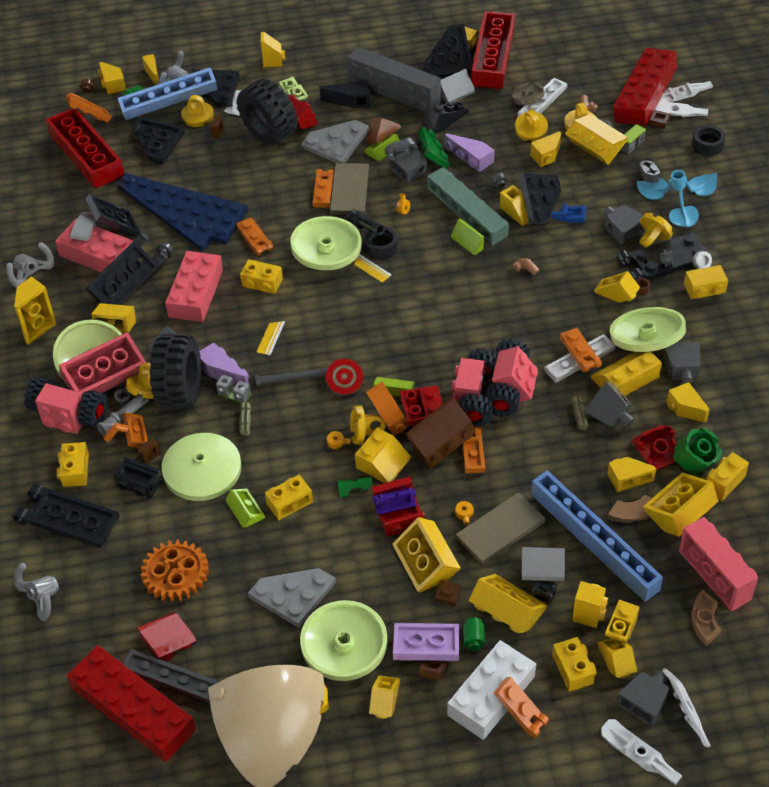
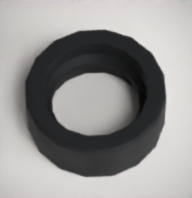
M703 125L694 131L692 147L699 154L713 156L723 150L725 133L720 128L712 125ZM701 138H712V139L716 140L717 142H715V143H706V142H703V141L700 140V139H701Z
M384 226L385 231L382 235L367 231L364 237V245L369 256L376 259H385L396 253L398 236L389 227ZM377 239H386L391 243L385 246H376L371 242Z

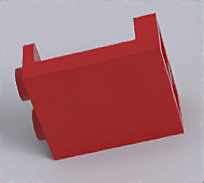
M411 477L373 486L372 496L410 487L413 489ZM416 497L414 498L417 506L379 515L386 537L401 534L418 517L425 519V514L421 512Z

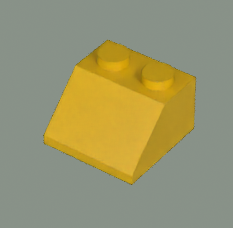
M379 428L375 429L355 454L356 469L383 483L393 481L411 458L393 435Z

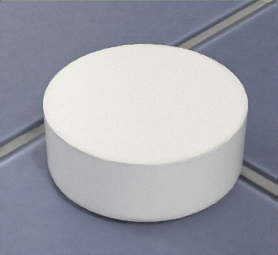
M705 251L697 252L693 257V265L697 269L710 267L712 263L711 255Z

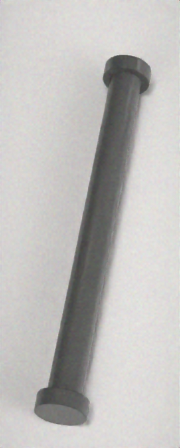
M328 368L260 377L255 375L256 386L265 383L326 376Z

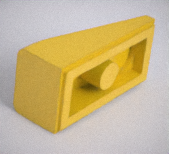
M153 54L142 56L145 71L154 84L158 85L159 79L155 56Z

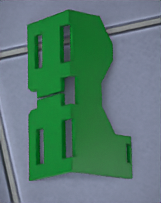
M372 477L356 478L355 480L358 481L352 482L354 479L337 481L340 498H344L343 496L349 497L348 492L353 488L368 490L373 486Z

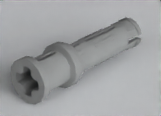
M138 394L120 410L111 412L107 419L97 423L98 431L105 436L114 423L123 424L122 416L125 412L133 414L144 404L148 403L149 399H144L142 394Z

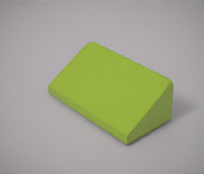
M391 134L378 144L370 145L364 152L373 159L380 161L387 156L385 154L386 146L400 140L397 134Z
M458 219L451 238L470 253L476 255L484 249V236L462 219Z
M377 377L373 384L374 387L383 382L391 396L399 397L400 391L411 390L414 387V382L382 377Z
M248 489L230 490L226 502L243 528L265 518V515Z

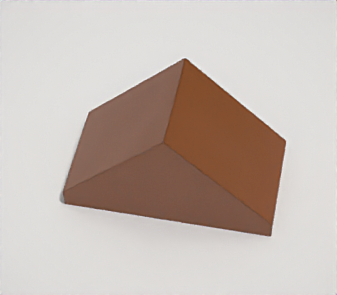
M372 118L367 143L378 144L400 129L401 126L384 118Z

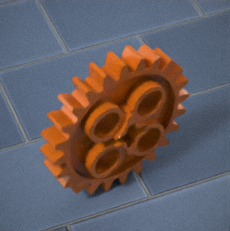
M177 539L175 544H172L169 540L168 546L160 543V549L153 547L154 554L147 553L148 559H143L144 566L141 567V578L144 587L148 589V593H154L155 598L161 595L162 601L170 597V601L173 602L175 597L182 601V596L185 595L189 599V593L197 594L196 587L203 588L202 582L207 581L206 575L209 574L208 560L200 547L196 549L194 543L188 546L186 540L183 544H180L179 539Z

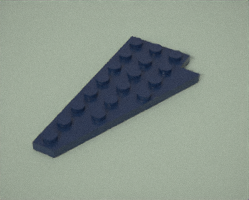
M125 173L118 183L121 191L201 251L205 250L210 241L226 245L237 229L236 223L241 222L248 212V205L128 173Z

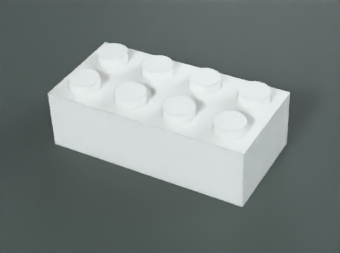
M500 640L449 700L447 716L484 740L508 711L494 695V691L505 677H512L524 691L535 677L536 663Z

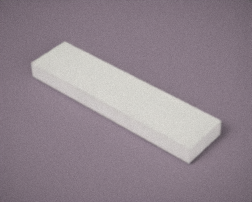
M553 78L544 87V97L536 103L525 105L518 112V117L529 109L541 114L567 88V83Z
M604 334L588 342L595 355L599 356V358L614 351L616 346ZM570 353L544 368V371L555 383L580 370Z

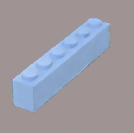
M210 67L119 97L118 101L125 120L188 100L192 95L200 96L217 90V85Z

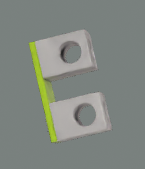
M636 124L624 134L629 139L621 148V151L630 154L635 149V144L639 146L645 140L646 129Z
M222 375L216 383L217 392L220 396L239 403H246L251 396L248 383L239 381L234 387L233 378Z

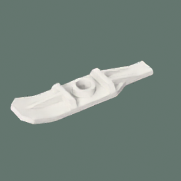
M708 81L694 84L686 83L679 87L668 88L663 93L660 101L674 102L693 97L700 91L713 88V85Z
M659 101L655 109L669 113L672 116H682V118L688 116H708V109L694 108L688 104Z
M664 668L662 671L671 682L675 692L673 694L674 697L681 701L679 705L686 714L685 720L699 735L703 745L710 747L711 745L702 729L701 721L683 684L669 670Z
M609 719L602 726L601 736L646 771L659 773L674 785L682 778L681 774L664 761L658 751L628 731L616 719ZM637 749H644L646 753L639 754Z

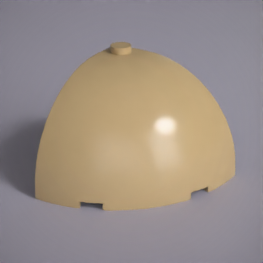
M297 665L264 666L240 672L208 688L212 716L221 743L234 766L253 786L273 787L287 776L286 772L294 764L297 765L307 752L317 732L322 716L319 714L321 702H324V679L322 673Z

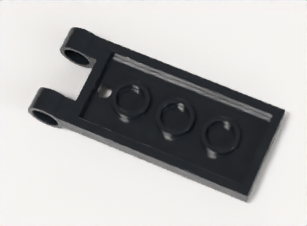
M142 232L85 290L99 303L121 305L168 256L162 251L152 259L141 248L149 239Z
M692 232L632 252L621 251L616 256V260L621 267H626L632 263L636 265L637 268L630 272L635 281L640 278L651 280L694 266V255L700 251H708ZM664 250L673 252V265L665 267V264H661L660 254L664 253Z
M33 484L27 492V495L32 500L38 502L33 512L23 507H18L12 516L14 521L21 525L30 524L102 548L120 517L118 511L44 488L38 484Z

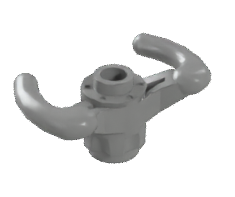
M178 51L175 65L170 66L167 72L161 73L158 85L189 75L187 71L181 69L184 58L183 51Z
M38 243V247L45 253L46 261L36 260L25 254L17 255L14 258V267L18 269L17 279L14 277L13 264H6L8 280L16 289L35 271L39 269L50 270L54 266L53 254L44 243Z
M20 563L15 570V586L18 591L26 592L27 596L36 602L38 618L46 621L51 612L50 596L58 592V582L54 576L49 575L34 581H23L22 574L26 569V564Z

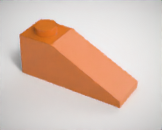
M380 382L366 392L393 436L404 432L410 426L407 424L405 416L383 382Z

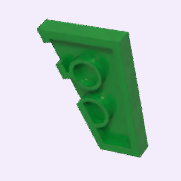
M420 128L418 133L423 143L422 147L426 150L424 155L447 169L450 166L447 159L448 155L441 149L442 145L436 140V134L431 129Z

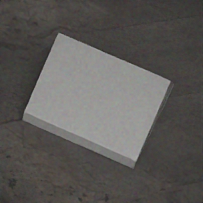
M466 69L441 80V98L446 103H453L475 93L474 86Z
M522 547V580L564 581L565 548Z

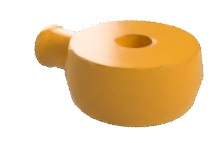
M404 193L400 194V200L396 206L397 212L401 215H406L410 210V201L405 199Z
M333 431L328 434L326 442L330 448L339 449L344 444L350 445L351 438H344L341 432Z
M467 501L459 502L455 507V514L459 519L463 520L464 525H469V519L473 516L474 508Z

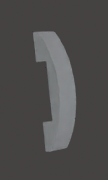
M82 212L73 226L70 238L88 241L92 237L93 228L96 225L102 224L94 220L93 213Z

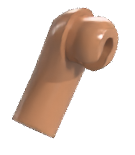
M587 95L580 97V103H585L587 110L594 113L598 107L597 104H593L594 102L588 103Z
M528 258L517 259L513 263L515 271L527 269L533 276L540 271Z

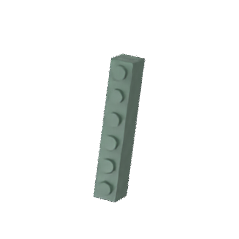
M443 167L427 176L428 189L462 220L483 235L484 239L491 246L508 237V222L502 219L495 210L486 205L483 200L478 198L473 191H470L462 181L454 177L451 172Z

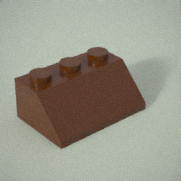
M451 397L406 434L416 455L431 469L451 452H454L462 443L470 439L476 432L471 420L457 401Z

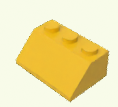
M591 114L576 119L565 132L570 142L607 165L611 163L629 139Z
M31 276L17 286L14 307L25 342L29 345L55 326L56 321L44 285Z
M651 351L633 352L591 375V379L600 388L605 382H612L626 396L659 378L662 362Z
M682 472L643 506V510L664 532L680 537L683 534L684 527L699 520L719 501L713 482Z
M418 517L392 543L418 592L438 586L441 580L448 582L461 569L437 525L432 520Z
M496 574L479 578L469 598V601L474 604L476 609L490 613L494 620L505 622L516 633L529 631L548 606L546 603Z

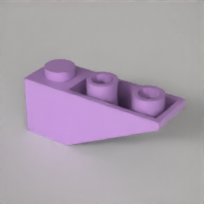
M445 134V148L480 172L494 163V149L484 142Z
M212 343L199 351L201 355V369L209 377L219 380L222 375L233 378L234 385L239 381L249 384L247 371L241 369L233 358L230 359L222 347L219 348L215 343Z

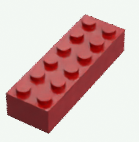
M484 11L472 67L471 82L473 86L503 89L515 30L514 13Z
M645 48L613 106L615 122L647 126L677 69L676 51Z
M70 108L45 119L49 135L95 189L125 175L122 160L77 109Z
M99 645L66 675L71 689L165 763L196 731L192 716Z

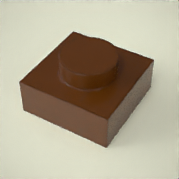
M654 110L649 120V125L665 129L670 119V114Z
M216 115L214 121L210 124V131H212L214 139H220L224 131L223 116Z
M153 438L143 443L138 449L139 458L142 463L148 464L160 454L158 443Z
M441 580L435 596V602L455 607L461 591V585Z
M425 660L419 667V676L427 677L430 680H440L447 670V662Z

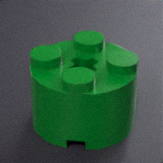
M695 428L676 443L675 454L673 455L674 461L693 475L703 473L718 462L722 456V447L719 448L718 445L719 439L706 428Z

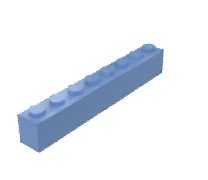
M548 470L532 481L531 495L644 602L660 591L663 577Z

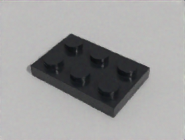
M91 194L86 197L89 209L92 211L94 220L97 223L105 224L113 230L117 229L126 235L134 237L141 233L129 210Z

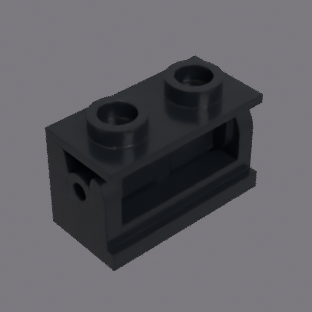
M125 457L117 473L113 474L116 486L121 490H128L140 497L144 496L151 499L163 481L160 469Z

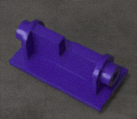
M411 487L372 496L378 515L417 506L414 498L416 497V492Z

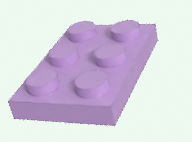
M394 623L393 660L459 661V624Z

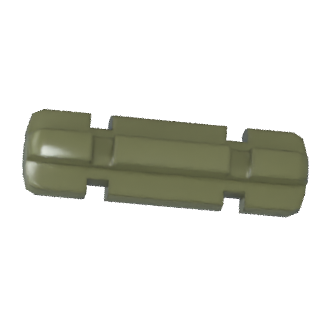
M580 396L573 397L571 404L574 408L573 412L577 428L580 431L587 430L588 422L582 398Z
M242 402L240 404L239 432L241 436H249L251 406L249 402Z

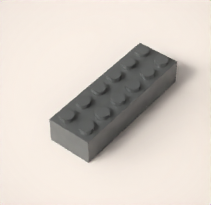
M357 47L347 57L349 83L367 81L369 91L426 112L427 107L440 105L441 78Z

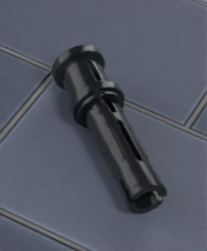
M355 209L350 210L346 215V221L359 229L365 228L377 235H382L385 231L384 225L368 219L366 214L359 213Z

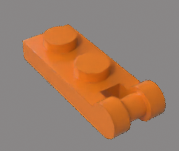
M74 93L66 95V100L72 109L79 108L81 112L93 115L98 121L103 120L108 123L111 119L107 110Z
M316 170L313 208H330L334 170Z
M252 217L236 223L238 231L256 256L262 255L264 251L269 252L274 249L272 242L267 239Z
M578 328L560 333L561 341L582 372H587L592 367L598 368L602 366L601 359L595 355Z
M481 426L474 427L476 433L472 436L475 437H471L462 443L465 474L485 473Z
M505 677L494 691V695L526 733L533 738H537L540 734V728L546 726L549 718L539 711L512 677ZM531 718L535 720L533 724L529 721Z

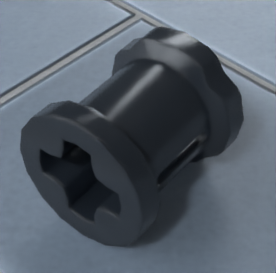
M535 580L531 596L538 595L552 602L556 594L557 584L554 583L552 585L541 580Z

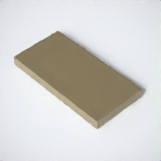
M335 164L330 215H347L353 209L365 214L369 164Z
M518 492L458 532L456 539L483 565L545 523V517Z

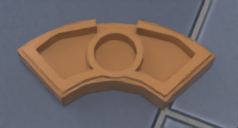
M644 495L641 499L634 502L617 500L608 514V519L620 523L648 520L651 517L643 510V506L652 498Z
M702 590L694 601L691 620L698 638L707 646L721 633L722 629L718 626L714 617V612L718 608L719 603Z

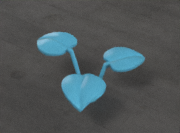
M676 170L671 173V179L668 180L669 184L661 178L655 183L646 182L645 180L637 181L640 194L649 200L663 198L664 192H668L672 185L675 191H679L681 208L673 209L669 213V220L675 226L691 227L698 221L699 213L694 206L684 207L682 190L687 186L690 192H695L698 196L710 195L717 187V173L698 176L687 181L684 171Z

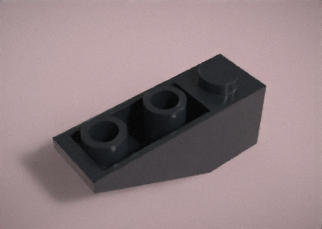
M367 81L319 86L320 101L351 108L370 107V93Z
M460 102L427 107L422 126L431 129L433 132L444 131L466 115L469 109Z

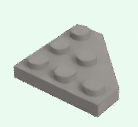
M353 120L310 132L301 143L303 149L335 163H346L370 129L368 125Z
M319 568L260 578L248 592V598L299 628L335 585L336 578Z

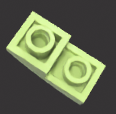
M294 77L279 82V87L283 89L284 93L292 94L300 101L308 98L301 84L298 85Z

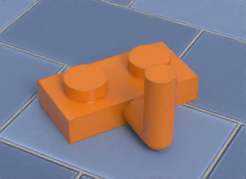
M125 412L122 416L123 424L114 423L104 436V440L110 442L118 431L125 432L128 446L140 448L143 443L148 441L143 417Z

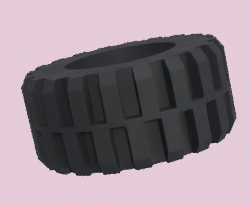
M258 79L239 92L236 100L237 111H239V116L243 120L245 127L249 129L248 131L257 140L267 145H277L295 132L298 124L296 110L293 108L294 105L292 101L290 102L288 95L276 83L268 79Z
M163 334L156 339L151 352L150 385L154 395L153 398L161 407L188 408L196 402L201 385V355L196 339L189 334Z

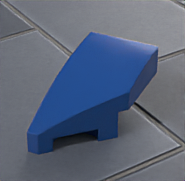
M564 203L562 209L551 213L552 219L564 222L583 223L586 220V205L567 207V204Z

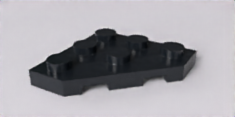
M464 24L448 26L424 62L426 73L443 77L453 75L464 69L467 72H472L473 62Z
M192 69L191 74L201 71V69ZM212 70L217 90L203 95L207 99L210 98L217 107H232L240 77L239 71Z
M140 117L133 126V131L148 160L161 164L165 163L185 133L184 127Z
M520 174L519 178L529 226H542L547 223L561 194L558 175Z

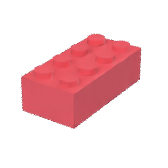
M77 219L55 241L59 256L102 272L133 242V240L96 226L93 228L92 237L88 241L72 239L70 234Z
M186 251L165 302L169 318L204 322L223 272L221 255Z
M126 332L59 364V370L68 389L79 392L82 397H85L84 394L89 390L103 393L126 382L128 377L138 375L141 364L146 361L129 333Z
M705 517L684 527L679 552L727 608L732 612L751 601L758 580L757 574L752 568L748 567L743 561L742 556L732 549L728 540L722 537L716 531L715 526L708 522Z

